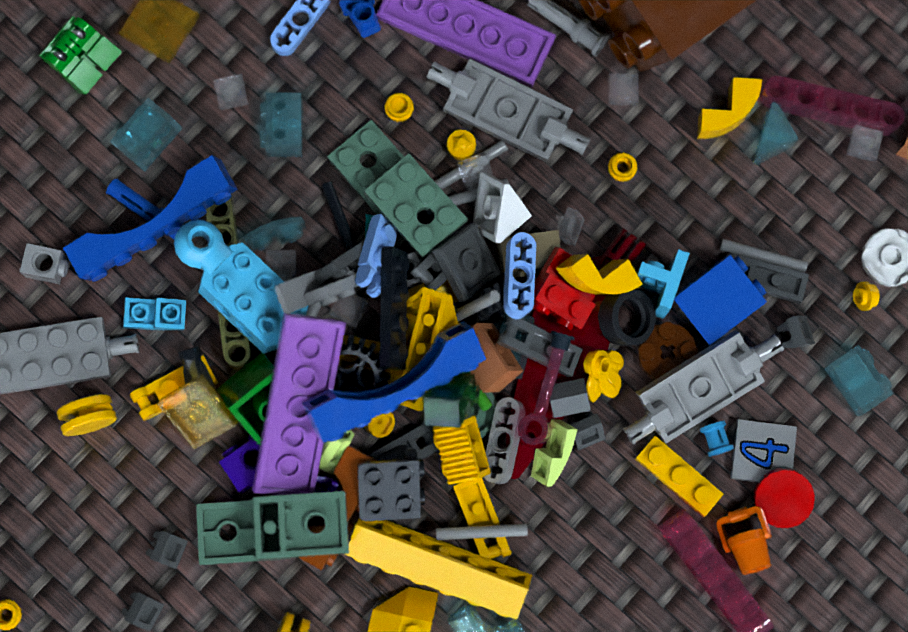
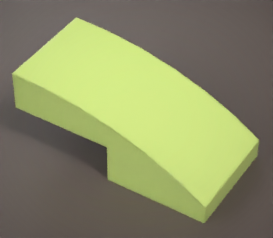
M551 420L546 448H536L531 477L546 487L553 486L563 471L572 451L577 434L576 428L562 420Z

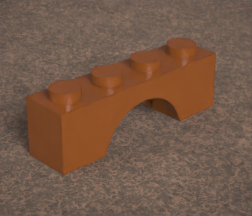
M352 445L347 446L334 470V474L341 482L343 491L346 492L348 536L355 525L350 521L356 511L359 513L358 464L366 461H379ZM308 524V528L312 533H320L325 528V524ZM339 554L298 558L319 570H323L326 565L332 567Z

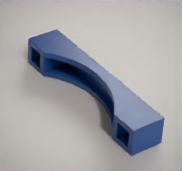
M211 155L187 170L182 185L173 200L160 214L149 222L133 230L118 234L101 235L86 233L63 249L80 279L92 280V282L98 281L108 274L107 270L115 265L122 266L131 261V255L139 250L146 251L157 244L156 240L165 234L170 236L178 232L181 224L189 219L193 221L204 216L207 213L206 209L210 206L225 203L232 197L231 193L238 189L221 159Z
M462 321L437 334L431 347L420 362L396 381L377 389L362 392H342L328 389L306 400L302 405L316 435L323 443L327 441L333 442L342 438L346 431L354 427L366 426L372 421V418L382 413L387 414L395 411L399 404L422 397L426 390L449 383L452 377L459 373L475 370L479 363L487 359L474 328Z

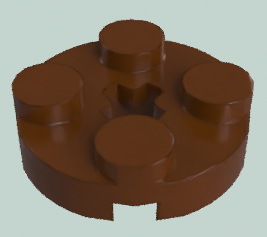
M671 322L655 325L650 337L638 345L639 365L643 372L653 380H656L698 353V348L692 335L682 326ZM663 345L665 347L671 346L674 349L672 352L675 356L674 359L669 357L665 360L662 359L660 347Z

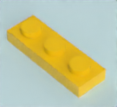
M656 436L651 439L635 458L636 461L703 518L724 495Z

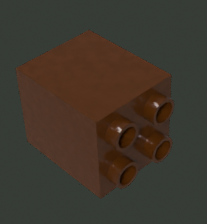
M578 0L583 10L591 19L597 20L603 16L614 32L615 36L608 40V44L619 63L626 69L636 65L640 72L673 60L756 1Z

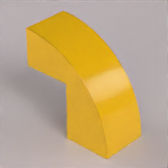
M733 77L729 84L728 110L702 109L698 116L697 139L719 137L738 127L755 105L761 91L762 79Z
M576 254L570 256L556 267L559 274L571 286L589 294H622L632 291L643 284L629 259L612 260L598 271L588 254Z

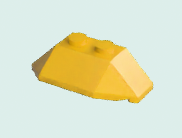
M422 287L418 290V293L407 300L408 329L406 331V347L408 349V357L406 360V370H385V372L392 374L388 384L407 374L420 362L431 347L437 334L458 324L450 294ZM434 386L426 390L422 397L415 400H407L400 405L422 411L440 386Z
M407 587L372 610L368 632H430L438 593Z

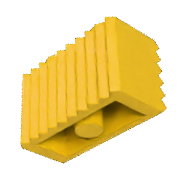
M475 415L445 421L433 427V441L440 450L441 470L448 479L447 483L449 485L481 479L491 473Z

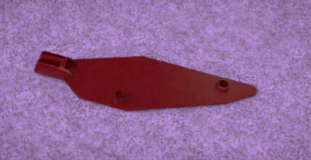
M622 228L603 255L591 258L597 270H601L612 260L624 259L635 244L637 237L630 234L614 254V251L628 232ZM642 240L627 257L631 264L646 246V243ZM608 294L595 295L592 302L596 305L582 330L572 328L571 331H568L555 323L557 318L550 313L548 316H545L534 309L531 324L549 333L555 331L572 336L575 339L574 341L571 340L570 343L583 350L572 377H566L523 356L521 364L523 372L519 374L514 399L523 403L525 418L511 479L521 477L534 459L536 448H542L546 443L551 420H563L565 417L554 418L547 386L584 378L586 385L589 377L584 371L586 355L598 349L608 352L610 341L604 337L598 321L600 305ZM511 408L510 415H514L515 409ZM509 424L507 426V428L512 429L513 425ZM506 433L507 448L510 444V436L508 433ZM527 434L535 435L533 443L528 444L525 442L524 439Z

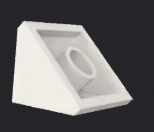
M480 172L473 222L476 223L484 237L495 243H501L532 215L509 184L486 172Z

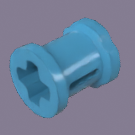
M725 420L700 428V432L704 433L710 450L707 453L708 457L734 450V446L729 443L724 428L726 426Z

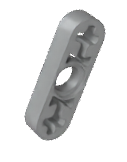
M506 397L501 399L495 407L485 452L491 473L484 476V478L491 483L504 484L512 476L525 418V407L519 400ZM506 408L515 409V414H505ZM502 423H504L507 425H513L512 429H509L506 427H501ZM506 432L510 436V444L507 448L500 449L497 444L498 437ZM495 453L506 455V459L496 457ZM493 466L503 468L502 473L496 475V473L492 472Z

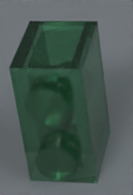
M459 373L452 377L449 383L428 389L423 397L425 425L461 427L466 417L470 416L473 405L477 404L479 400L480 390L479 386L475 385V374Z

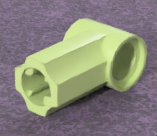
M351 429L346 431L342 438L333 442L327 441L323 444L319 469L330 475L334 474L336 466L355 435Z

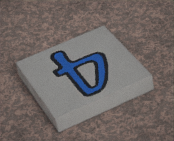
M737 419L730 479L759 483L769 471L778 468L793 469L797 427Z

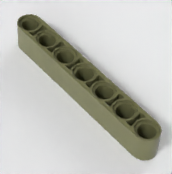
M232 193V197L225 203L220 205L214 204L206 209V220L215 225L221 234L231 236V241L227 246L239 243ZM218 206L228 208L227 213L222 217L213 216V211ZM218 311L224 359L231 368L241 370L253 360L251 342L240 331L235 333L227 331L229 321ZM237 348H242L246 351L245 358L240 362L231 360V353Z

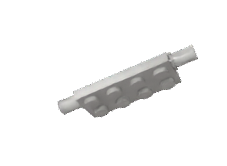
M469 59L462 72L458 71L457 73L438 64L436 61L432 64L433 68H430L427 78L449 88V92H451L443 108L444 112L546 163L553 149L559 143L579 152L581 155L584 154L591 138L567 128V122L573 113V109L472 59Z
M102 317L0 333V395L111 377L110 359H113V356L139 353L137 335L133 334L131 336L110 339V336L106 335L104 319Z
M734 330L635 392L645 409V416L623 428L624 432L627 433L626 436L629 441L634 445L640 439L656 431L661 441L666 444L765 382L760 373V368L763 366V362L784 351L783 345L779 346L781 344L779 338L773 334L752 348L747 346L740 332Z

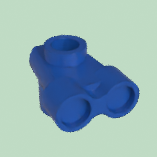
M340 0L339 6L344 16L350 17L363 38L381 30L373 7L375 0Z

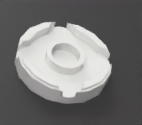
M881 229L867 240L863 246L861 260L863 269L869 278L880 285L888 287L900 286L908 281L907 232L900 229Z

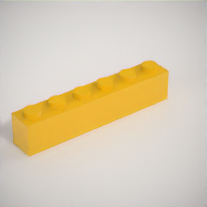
M359 517L349 542V553L345 554L359 563L371 564L381 568L388 574L400 575L410 579L415 584L432 587L444 595L456 596L466 600L473 606H482L495 611L500 616L517 619L532 579L531 574L436 540L387 520L362 521Z

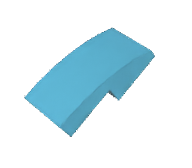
M126 297L124 301L123 328L184 330L186 300L156 298V300Z

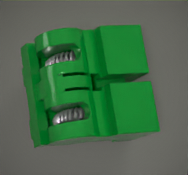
M71 15L38 56L66 79L78 93L86 95L102 76L98 70L106 71L122 51L107 38L100 35L83 19Z

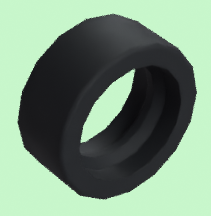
M634 289L622 294H608L603 299L598 313L599 327L604 337L611 343L620 346L642 344L650 337L654 330L656 320L655 308L651 299L643 291ZM625 300L632 304L636 316L634 328L628 335L622 331L618 320L619 308Z

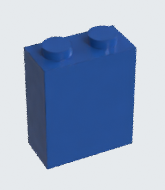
M730 254L724 256L677 292L674 301L709 346L767 302L763 297L767 292L757 279L751 282L744 272L748 270V267L738 255L735 258Z

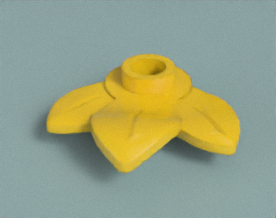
M598 349L586 355L584 371L589 375L586 390L591 402L594 403L601 393L609 398H615L619 394L621 377L618 372L624 366V359L619 352L614 350L606 352Z

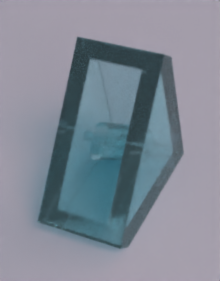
M772 102L767 110L752 164L759 165L788 150L799 139L777 103Z

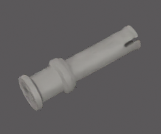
M528 1V7L570 34V38L574 43L580 42L592 51L591 54L595 57L602 51L609 40L610 35L608 33H601L590 25L589 20H580L554 1Z

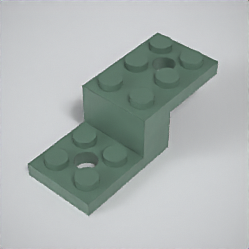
M372 120L327 156L328 161L376 215L382 214L422 259L468 220L409 153L404 157ZM365 154H372L376 157L377 162L373 167L366 168L360 163L361 157ZM420 211H431L434 215V220L430 224H421L417 220V215Z
M345 491L253 497V500L196 504L199 565L291 559V557L349 553ZM317 515L323 517L325 520L323 531L312 533L308 528L309 519ZM226 524H232L237 529V535L232 541H224L221 538L220 531Z

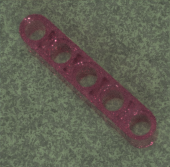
M782 76L771 77L760 93L762 104L769 109L882 136L893 134L905 119L904 110L895 103ZM777 88L781 92L782 97L772 96L769 89ZM797 95L807 96L810 104L801 103ZM826 102H834L838 107V111L829 110ZM854 108L863 109L866 113V118L858 117L855 114ZM883 115L891 116L894 120V125L887 124L883 119Z
M682 508L659 526L663 536L736 632H769L774 628L771 620L685 509Z

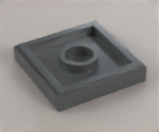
M475 222L467 224L432 250L459 303L467 301L501 274Z

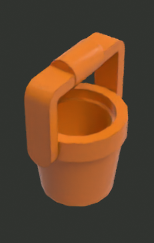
M745 506L729 512L726 517L718 519L716 525L723 548L726 553L732 550L743 575L756 573L771 567L766 539L771 538L772 535L762 508L753 506L747 509ZM758 514L762 529L746 531L728 539L724 525L733 524L750 518L751 515Z

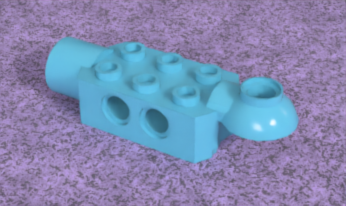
M194 220L181 226L175 235V252L186 265L204 270L198 293L263 354L277 350L284 311L278 301L274 287L284 281L243 242L227 246L224 243L221 232L210 222ZM198 236L203 237L207 241L208 246L197 248L192 243V239ZM308 306L289 314L306 316Z

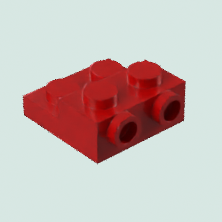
M555 247L535 280L533 309L545 316H548L550 313L557 318L555 323L568 331H571L572 328L582 330L596 305L592 302L596 294L582 292L563 279L556 267L572 255L560 247Z

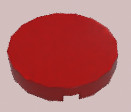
M778 468L769 471L763 476L754 490L755 506L763 509L768 524L776 528H791L800 525L809 517L814 508L815 494L811 483L804 475L794 469Z

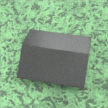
M584 378L547 386L554 418L591 411Z

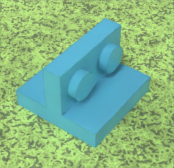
M678 249L670 262L668 270H665V266L656 261L642 262L636 273L643 283L639 287L659 293L655 306L656 317L664 319L671 310L690 253Z

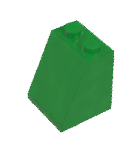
M262 352L216 389L230 412L259 446L274 371V365Z

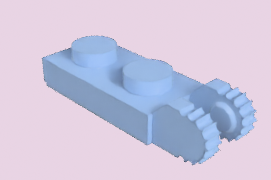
M382 214L373 215L357 264L359 267L356 273L357 277L355 278V282L359 287H367L366 292L372 298L381 295L382 248L394 247L398 231Z

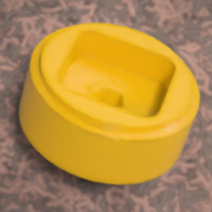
M456 130L449 136L447 150L454 159L466 160L475 152L476 140L469 131Z
M392 412L382 413L372 418V421L364 426V428L375 437H385L394 428V415Z

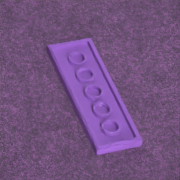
M383 0L376 14L380 21L468 60L472 59L531 88L556 38V35L479 0Z
M284 313L252 490L254 493L281 496L315 492L324 443L316 435L302 403L328 389L334 390L346 325L343 320Z

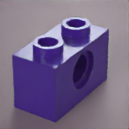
M251 435L247 437L249 442L240 448L238 445L232 446L222 454L224 458L219 461L241 494L253 487L256 466L251 467L246 464V456L252 451L259 452L260 446Z

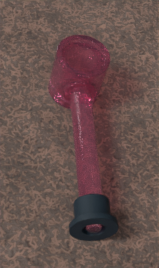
M551 331L553 339L550 346L553 349L534 413L523 417L518 425V434L527 444H543L550 438L552 432L551 424L545 415L564 351H568L571 340L574 341L575 339L572 336ZM533 421H538L542 426V433L537 438L530 437L527 431L529 424Z

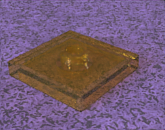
M140 0L119 34L122 38L170 64L198 20L199 14L176 0Z
M203 375L164 396L157 403L193 449L230 430L239 422Z

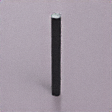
M327 182L321 186L347 252L356 246V242L332 182ZM358 267L354 269L355 274L357 273ZM366 286L361 288L362 293H366Z

